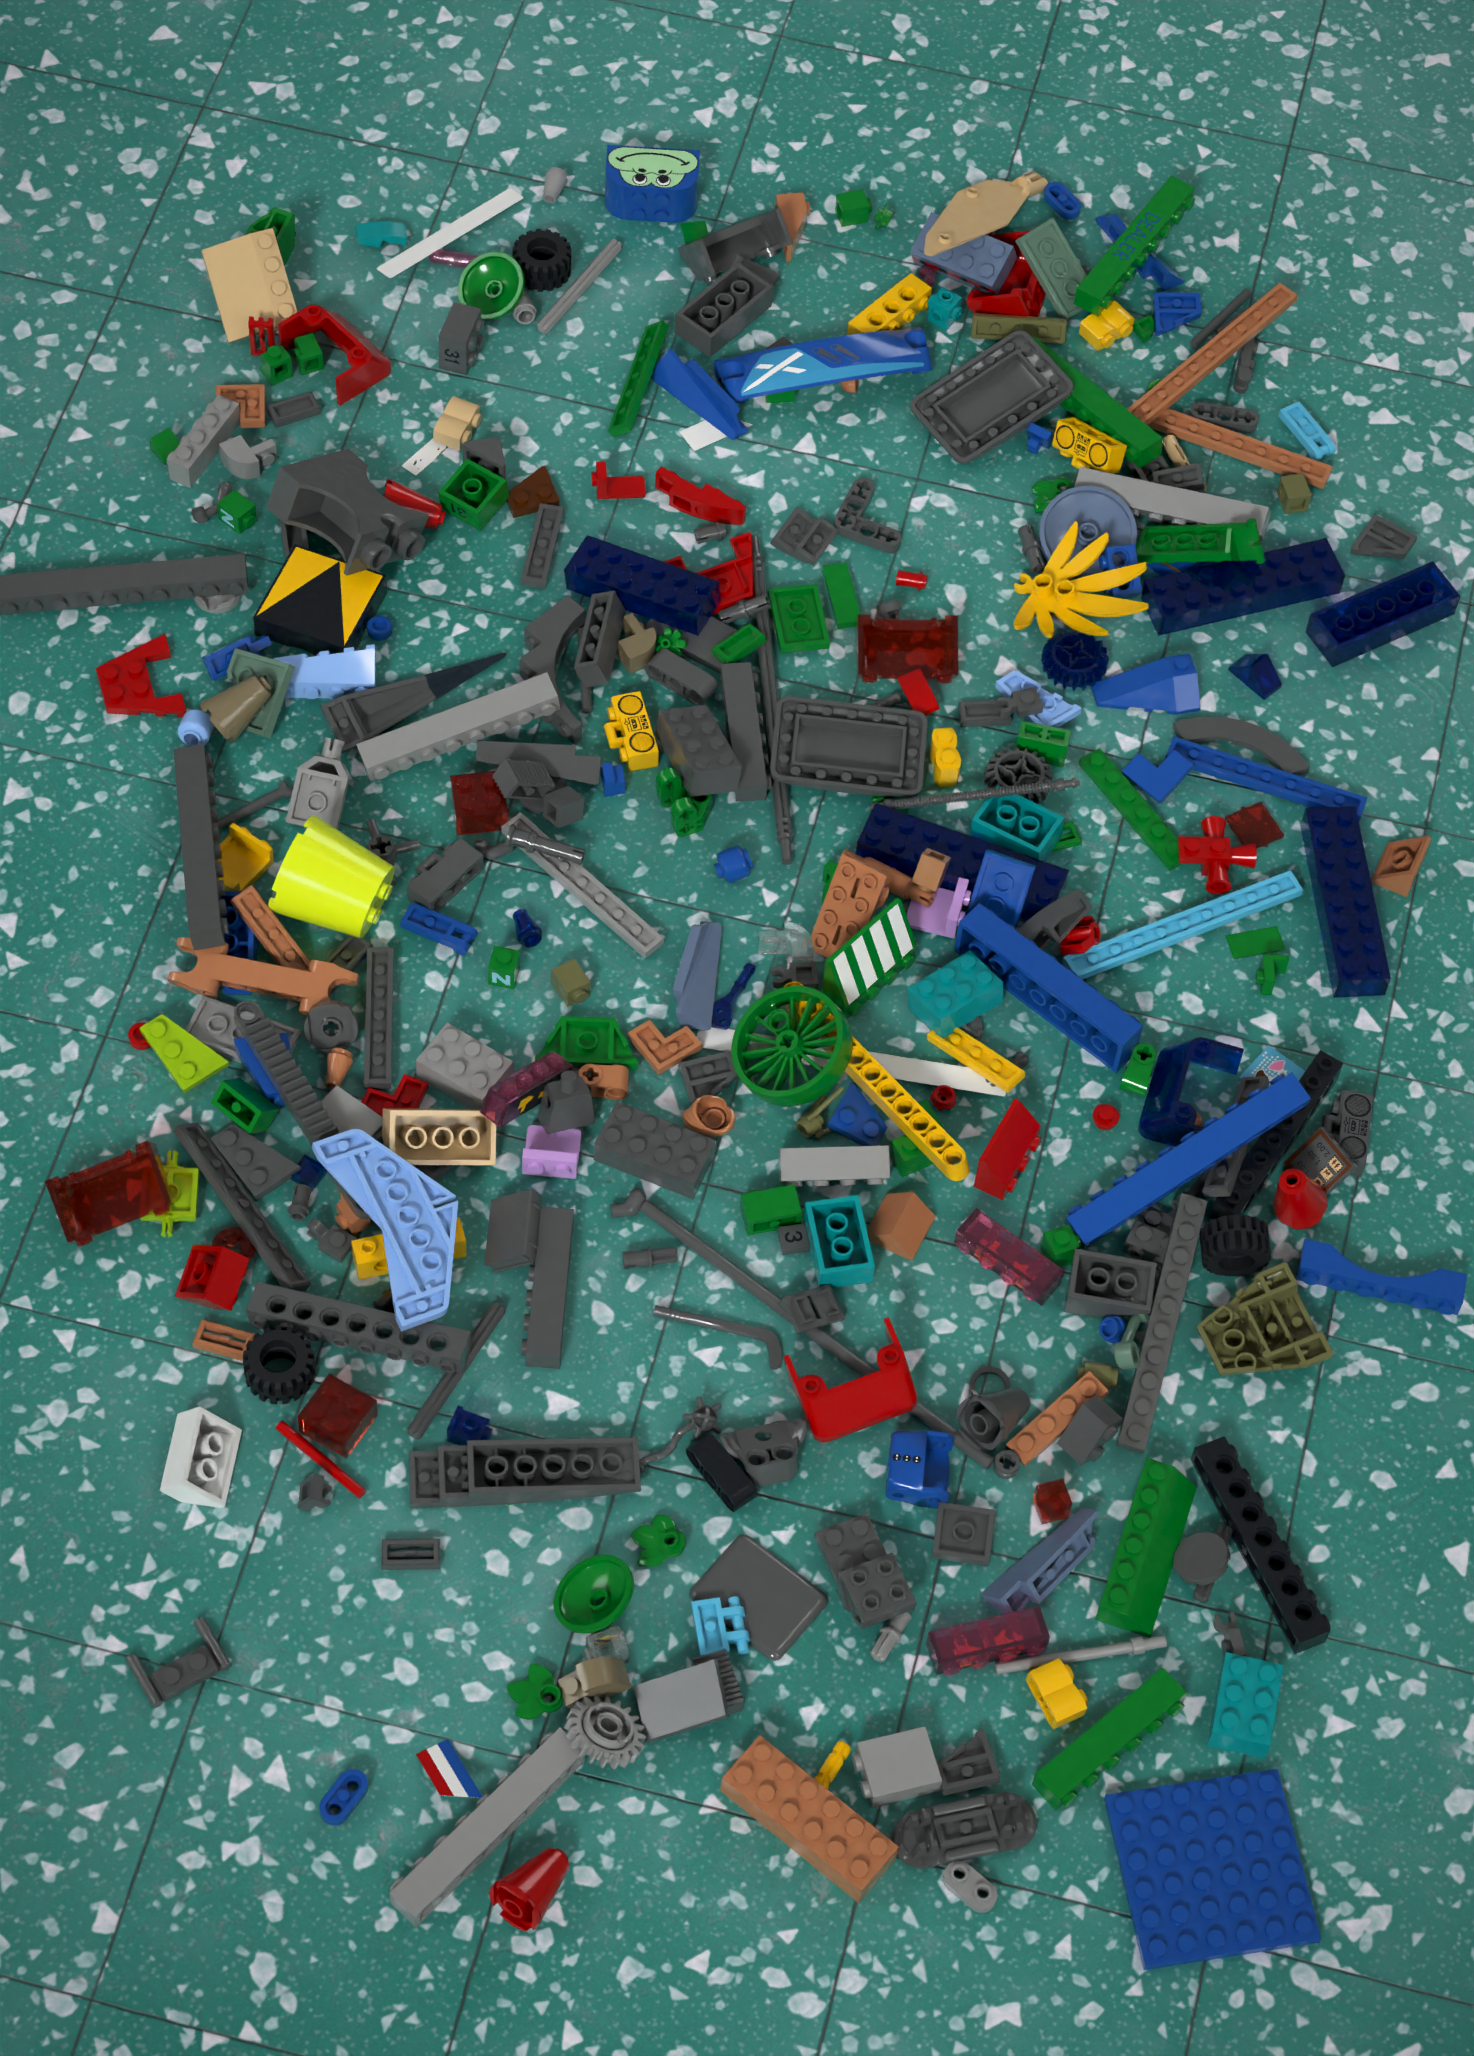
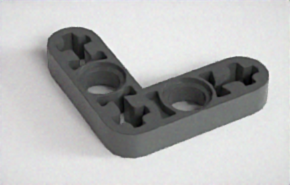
M859 478L851 486L835 516L834 526L839 529L837 535L886 553H894L900 548L901 534L893 528L862 518L873 498L874 483L867 478ZM862 489H865V490L863 491V493H862V497H860V496H859V491H862ZM857 504L860 509L850 510L848 505ZM846 517L849 518V524L842 526L846 521ZM868 529L871 530L874 534L871 536H865L861 533V531Z

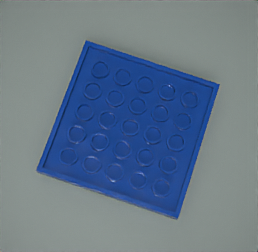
M1278 1769L1105 1795L1104 1802L1143 1970L1320 1942L1321 1936Z

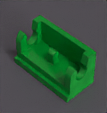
M1021 721L1016 746L1020 751H1024L1026 747L1029 753L1037 751V758L1044 757L1045 764L1064 767L1071 730Z

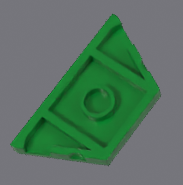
M561 1016L555 1025L554 1032L550 1033L546 1039L542 1051L535 1056V1066L567 1068L573 1066L572 1068H581L586 1064L622 1065L628 1068V1070H638V1060L631 1053L629 1043L625 1036L621 1034L620 1027L615 1018Z

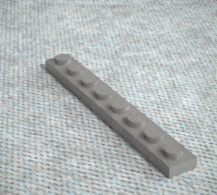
M521 812L501 826V832L506 837L511 824H514L516 828L529 832L534 830L539 833V836L550 839ZM520 848L644 959L664 944V938L584 867L536 851L527 853L526 849Z

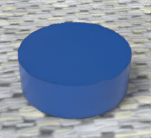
M385 616L372 617L367 623V633L373 640H386L392 634V623Z

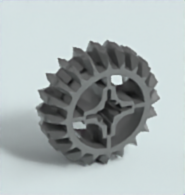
M1017 746L1014 748V751L1006 747L1004 753L998 751L995 757H991L985 767L984 785L989 790V788H995L996 785L1012 787V785L1022 786V784L1052 781L1053 775L1050 772V764H1045L1044 757L1037 758V751L1029 753L1027 747L1024 751H1020ZM1045 790V792L1038 791V793L1036 791L1035 793H1022L1020 796L1039 805L1041 800L1047 798L1049 790Z

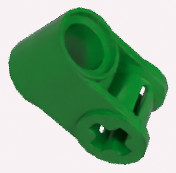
M1141 1043L1135 1046L1128 1067L1126 1066L1120 1090L1145 1097L1156 1059V1050L1152 1045Z

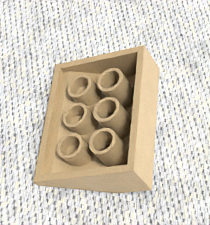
M273 228L250 233L201 250L228 343L250 338L249 316L254 317V321H258L259 317L264 318L266 322H268V318H273L275 332L278 331L279 323L297 313ZM255 328L256 336H259V328Z

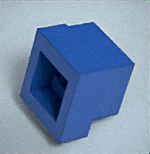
M612 762L602 763L601 780L604 796L625 794V778L622 765L612 766Z

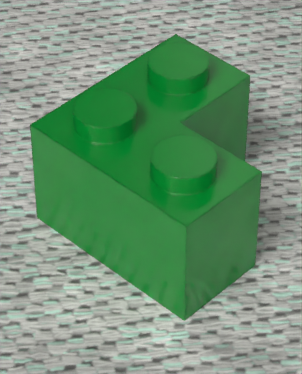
M925 1099L918 1102L944 1129L928 1101ZM906 1134L891 1141L889 1157L901 1177L934 1164Z

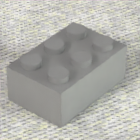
M446 1023L416 1059V1074L419 1079L429 1082V1085L470 1109H489L512 1081L513 1061L451 1024Z

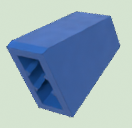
M288 1033L279 1034L281 1041L285 1043L287 1051L289 1050L291 1054ZM244 1038L234 1039L236 1053L261 1094L278 1107L286 1106Z

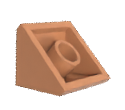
M1430 836L1388 842L1371 878V882L1408 897L1431 842Z
M914 1192L886 1194L867 1228L869 1242L913 1261L936 1216Z

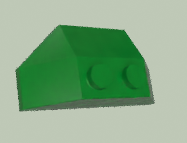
M274 207L269 211L270 213L251 224L245 235L273 228L285 267L295 248V215Z

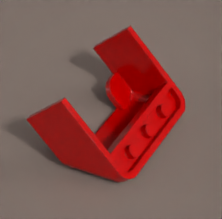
M309 305L278 324L279 344L286 351L295 346L294 340L296 337L310 333L314 334L321 330L347 354V361L352 368L336 377L337 404L339 406L383 380L391 373L390 359L348 320L336 312L318 305Z
M889 1317L883 1319L889 1345L882 1347L877 1354V1364L880 1370L834 1388L827 1389L824 1380L817 1375H806L798 1378L790 1356H784L788 1378L810 1432L817 1441L823 1443L833 1441L910 1412L916 1407L918 1398L905 1354Z

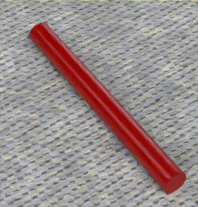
M281 1421L276 1426L278 1432L357 1498L360 1499L366 1493L365 1488L286 1422Z

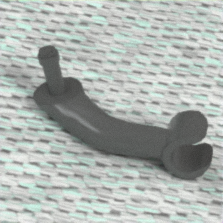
M226 482L220 484L216 502L205 510L203 506L192 509L193 519L197 523L203 524L208 521L209 517L218 514L217 503L232 492V486Z

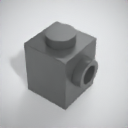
M570 786L544 795L543 817L557 828L583 819L585 798Z

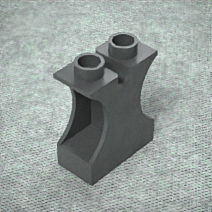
M349 449L280 467L266 508L285 524L312 531L332 543L344 558L345 575L348 576L367 569L376 571L386 563L400 559L408 561L415 558L421 552L425 544L422 532L429 515L402 507L381 495L368 480L366 472L368 465Z

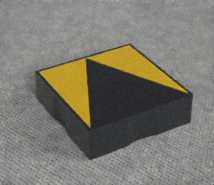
M295 544L253 616L255 636H269L270 641L288 647L303 649L314 656L321 651L328 650L330 654L343 653L344 648L354 647L356 651L368 621L376 615L387 595L386 575L367 569L347 576L344 574L345 562L343 560Z

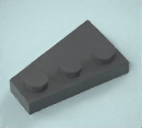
M231 1124L210 1138L221 1156L256 1201L302 1171L299 1165L234 1124Z

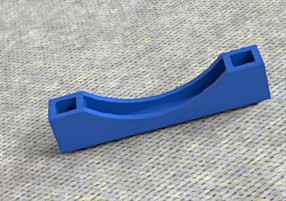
M1304 1239L1296 1273V1280L1303 1281L1308 1285L1318 1284L1330 1287L1335 1291L1345 1290L1357 1293L1363 1297L1372 1296L1384 1299L1390 1303L1399 1302L1411 1305L1417 1309L1435 1310L1444 1315H1458L1463 1304L1467 1274L1441 1268L1414 1277L1381 1275L1354 1264L1344 1257L1332 1244Z

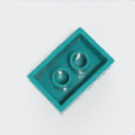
M1012 794V796L989 797L972 819L970 838L977 835L982 838L983 845L1006 856L1035 865V870L1038 871L1061 838L1065 817L1020 795Z
M970 950L908 988V1009L930 1030H933L935 1034L943 1039L952 1034L955 1028H961L964 1024L970 1023L977 1016L983 1015L1003 1002V981Z
M859 1195L805 1202L803 1221L805 1223L818 1287L830 1284L831 1288L873 1282L875 1264Z
M1225 1653L1220 1667L1207 1746L1265 1759L1271 1745L1284 1665L1233 1653Z

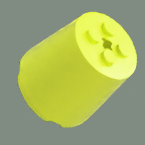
M312 815L304 824V827L307 828L303 835L297 833L282 862L272 890L276 891L275 898H270L268 907L272 912L357 938H363L372 924L378 922L384 900H387L392 892L393 886L391 883L395 867L321 818Z

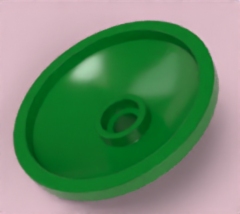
M488 252L476 257L466 266L459 279L458 298L460 303L481 309V319L485 321L496 320L507 315L516 307L522 297L525 286L523 270L513 257L502 252Z
M613 1555L592 1556L572 1567L560 1581L554 1596V1612L559 1622L566 1629L582 1634L596 1632L612 1624L625 1611L633 1595L634 1578L630 1568L624 1561Z

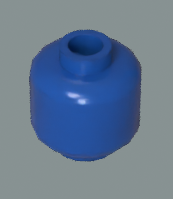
M738 845L717 854L718 863L714 864L719 878L725 877L728 883H734L748 877L751 874L750 868L754 867L747 849H742Z

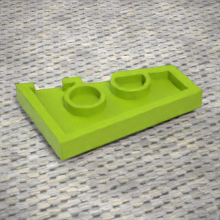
M163 1014L139 1028L141 1034L184 1094L230 1066L229 1061Z

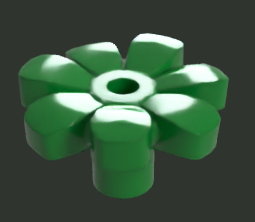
M671 628L664 629V636H656V642L660 643L656 647V652L661 648H665L681 657L682 651L680 648H686L687 641L680 640L683 636L681 631L675 630L673 632Z

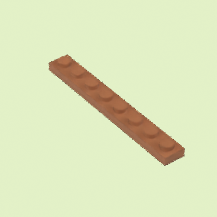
M1169 408L1147 425L1154 430L1174 435L1185 441L1284 476L1304 473L1307 484L1324 489L1333 466Z

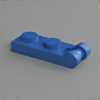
M414 902L410 904L400 921L401 928L450 947L460 955L467 953L470 948V941H474L478 935V931L474 927ZM455 933H458L461 935V937L457 938L454 935Z

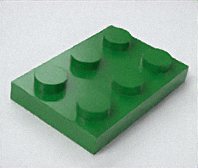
M817 584L768 589V599L771 605L780 654L829 649L830 641Z

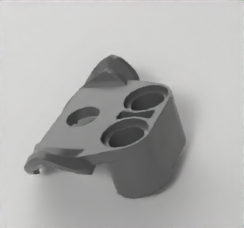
M804 1418L775 1421L751 1428H740L733 1432L723 1433L720 1437L726 1451L736 1460L740 1459L743 1462L745 1474L754 1486H765L789 1481L796 1477L798 1473V1447L806 1436L807 1425ZM766 1433L771 1438L767 1441H760L756 1439V1436Z

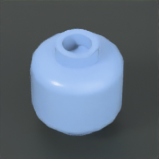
M190 710L184 714L178 726V736L185 745L207 744L214 730V724L210 721L209 714L201 710Z

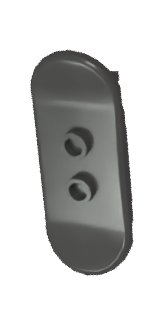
M1011 1792L988 1794L908 1812L896 1824L892 1842L899 1846L897 1857L903 1863L910 1867L925 1869L954 1861H963L1022 1848L1033 1839L1036 1833L1037 1820L1031 1805L1019 1795Z

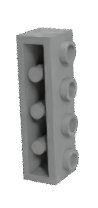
M218 395L213 402L207 405L204 414L200 419L195 420L192 429L187 435L182 437L176 450L168 455L167 465L171 480L189 488L194 485L220 451L219 444L227 441L240 425L239 403Z
M889 1145L780 1148L778 1150L779 1183L786 1182V1186L795 1185V1187H802V1182H813V1187L829 1186V1181H840V1186L856 1185V1180H867V1185H882L884 1179L890 1178Z

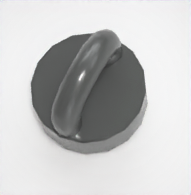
M900 600L877 605L878 615H883L884 620L888 624H896L899 621V610L902 609ZM890 613H893V618L889 616Z

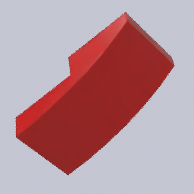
M920 668L897 677L899 686L906 696L911 710L928 716L940 709Z

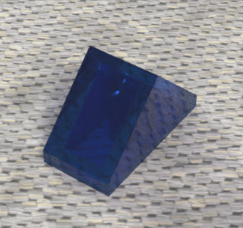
M1245 654L1228 669L1263 700L1267 699L1282 686L1268 654Z

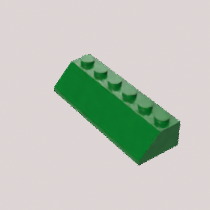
M1146 1457L1095 1619L1151 1638L1173 1567L1174 1553L1180 1544L1197 1489L1174 1466Z

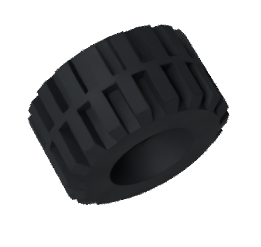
M536 229L534 232L531 230L527 231L526 235H520L519 240L515 241L513 258L523 270L525 278L524 287L528 286L529 290L533 291L536 289L538 292H543V290L553 291V288L558 289L562 287V283L565 284L568 281V277L571 275V246L564 236L560 237V233H553L549 229L545 231Z
M1249 1215L1222 1216L1204 1224V1227L1200 1230L1202 1265L1210 1273L1229 1277L1249 1275L1262 1270L1271 1261L1268 1226L1257 1217Z
M275 1326L276 1330L270 1331V1328L263 1329L264 1334L256 1333L253 1336L254 1342L248 1341L246 1344L247 1350L243 1352L247 1387H250L251 1393L254 1396L259 1394V1399L264 1402L270 1399L271 1404L277 1405V1401H283V1404H288L289 1399L293 1398L296 1401L300 1399V1393L306 1394L309 1391L308 1385H312L314 1382L315 1362L313 1348H311V1343L308 1339L304 1340V1335L298 1331L294 1334L293 1328L287 1327L286 1330H282V1326ZM276 1358H286L294 1363L289 1370L281 1373L270 1372L264 1368L269 1361Z

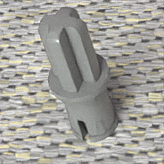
M908 1612L891 1618L887 1625L880 1629V1636L870 1651V1655L875 1661L884 1662L894 1645L900 1643L901 1634L912 1618Z

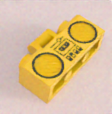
M1075 417L1058 420L1052 441V446L1059 449L1061 455L1073 457L1071 462L1073 467L1077 469L1083 467L1111 474L1120 472L1127 445Z
M641 692L611 697L610 707H607L609 723L604 725L610 748H619L621 762H626L628 772L658 766L659 750ZM616 731H620L621 737L617 738Z

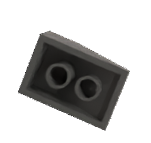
M1075 1248L1070 1267L1064 1312L1090 1317L1150 1314L1157 1263Z

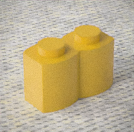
M1113 301L1107 310L1104 309L1099 316L1090 314L1080 322L1079 334L1097 351L1109 348L1115 340L1122 337L1125 338L1132 332L1134 317L1117 301Z
M937 728L932 733L929 756L934 766L933 779L938 788L956 787L958 783L961 757L956 749L957 735L953 728Z
M1060 1658L1029 1671L1026 1677L1030 1691L1040 1704L1045 1718L1053 1729L1084 1716L1088 1705L1086 1694L1082 1689L1078 1690L1072 1681L1074 1680V1675L1070 1666L1064 1664Z

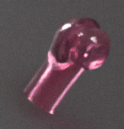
M927 265L922 266L919 272L920 277L924 278L923 282L933 287L936 281L935 268L928 267Z

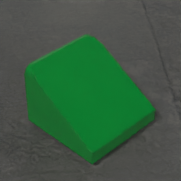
M170 428L150 438L151 451L166 465L170 452L175 451L180 444Z

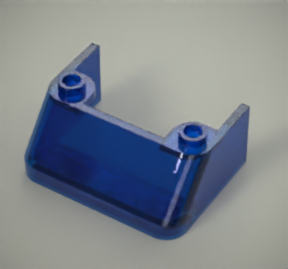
M1198 1037L1162 1049L1157 1059L1139 1120L1138 1131L1140 1135L1148 1140L1177 1147L1182 1143L1180 1139L1188 1133L1194 1131L1197 1134L1202 1131L1204 1127L1194 1125L1197 1117L1194 1107L1179 1101L1189 1063L1236 1075L1244 1049L1204 1037Z

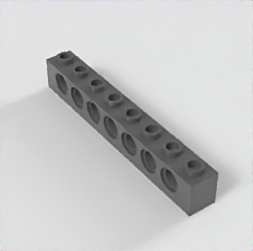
M257 1282L246 1309L249 1323L260 1329L271 1328L276 1330L275 1326H282V1330H286L287 1327L294 1329V1334L299 1331L311 1341L318 1342L322 1340L340 1348L352 1347L366 1354L377 1353L385 1355L392 1360L403 1359L411 1361L421 1367H426L427 1365L437 1367L447 1373L458 1372L463 1374L473 1345L471 1331L426 1322L401 1332L394 1313L262 1282ZM278 1309H284L280 1313H274ZM306 1315L310 1316L307 1319H300L301 1317ZM330 1322H337L335 1325H327ZM357 1328H364L362 1331L359 1332L354 1331ZM384 1334H390L387 1338L380 1337ZM411 1340L417 1341L415 1344H407ZM436 1347H444V1349L439 1351L433 1350Z

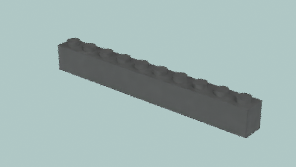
M245 554L0 575V615L189 599L197 596L213 597L216 595L249 593Z
M204 744L176 748L173 750L188 929L193 949L196 951L226 945L225 934H229L227 918H223V915H227V906L225 899H221V896H226L224 882L220 880L221 877H224L221 861L218 862V859H222L220 843H216V841L221 839L219 827L214 824L219 822L217 808L213 807L214 804H217L215 789H211V787L215 786L213 771L209 770L214 768L212 754L206 753Z

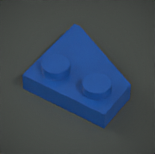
M1153 293L1155 336H1160L1200 318V293Z
M850 1083L827 1125L831 1130L861 1146H878L888 1128L853 1083Z

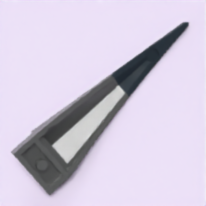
M500 653L430 674L343 695L321 705L320 709L334 738L345 742L342 753L357 747L356 744L372 739L503 659L507 653Z

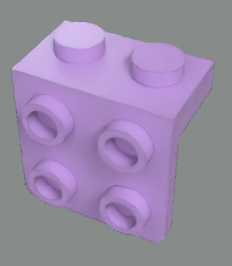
M959 877L955 891L938 888L935 892L936 897H931L934 902L929 908L911 899L907 912L910 928L954 939L959 922L966 915V912L962 911L963 906H968L972 891L967 890L969 880Z
M529 1126L527 1129L526 1145L523 1148L522 1174L576 1179L581 1131L569 1129L546 1134L543 1126Z

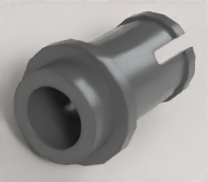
M715 522V525L694 529L697 544L717 539L722 541V538H726V530L723 523Z
M304 1184L295 1185L292 1204L288 1207L291 1219L303 1221L309 1215L308 1203L312 1191L309 1186Z

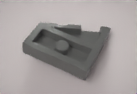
M1375 514L1352 546L1350 553L1361 556L1404 559L1415 544L1417 536Z
M731 1051L681 1062L678 1065L690 1106L696 1098L703 1095L717 1096L736 1080L738 1076L733 1066Z
M984 1729L978 1730L973 1739L965 1745L962 1743L954 1749L950 1756L944 1757L937 1763L942 1779L940 1789L943 1796L1000 1783V1774Z

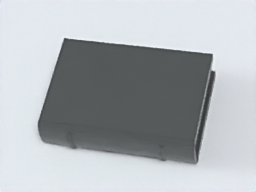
M532 1189L491 1200L484 1265L490 1266L494 1273L535 1263L542 1197Z

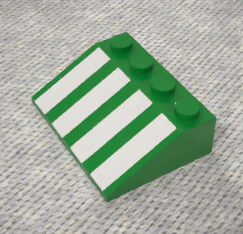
M898 897L825 961L822 993L837 1004L847 1019L850 1016H856L862 1009L863 1004L868 1000H874L880 993L881 988L886 984H892L897 978L898 973L904 968H910L916 959V942L902 901Z

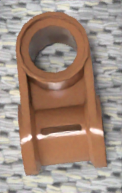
M586 1064L580 1068L578 1076L583 1078L587 1087H591L590 1093L592 1098L621 1100L628 1096L629 1070L625 1066Z

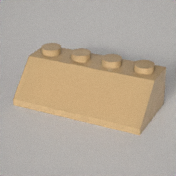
M383 1108L384 1146L411 1165H496L497 1111L490 1109Z

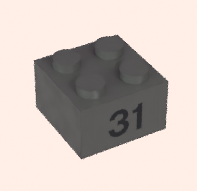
M453 302L438 336L439 369L467 375L470 366L474 367L477 359V350H481L484 344V336L481 335L484 327V320L481 319V309Z

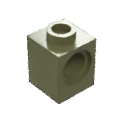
M1304 473L1280 477L1277 495L1284 514L1308 511L1312 495Z

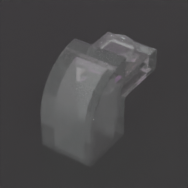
M784 922L783 931L773 929L759 931L758 955L784 954L786 970L790 968V963L813 962L812 938L802 926L792 922Z

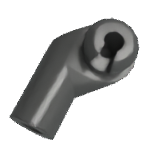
M484 838L477 839L474 842L475 849L483 854V858L496 860L514 851L512 845L510 847L505 846V841L496 846L488 845L487 840Z
M640 1188L631 1190L625 1203L610 1204L611 1217L637 1215L641 1206L646 1201V1194Z

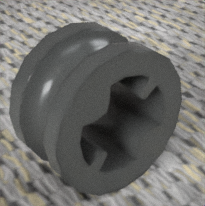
M1011 1450L1000 1451L995 1457L993 1469L1003 1479L1013 1478L1019 1470L1020 1459ZM1004 1460L1010 1461L1009 1469L1003 1468Z

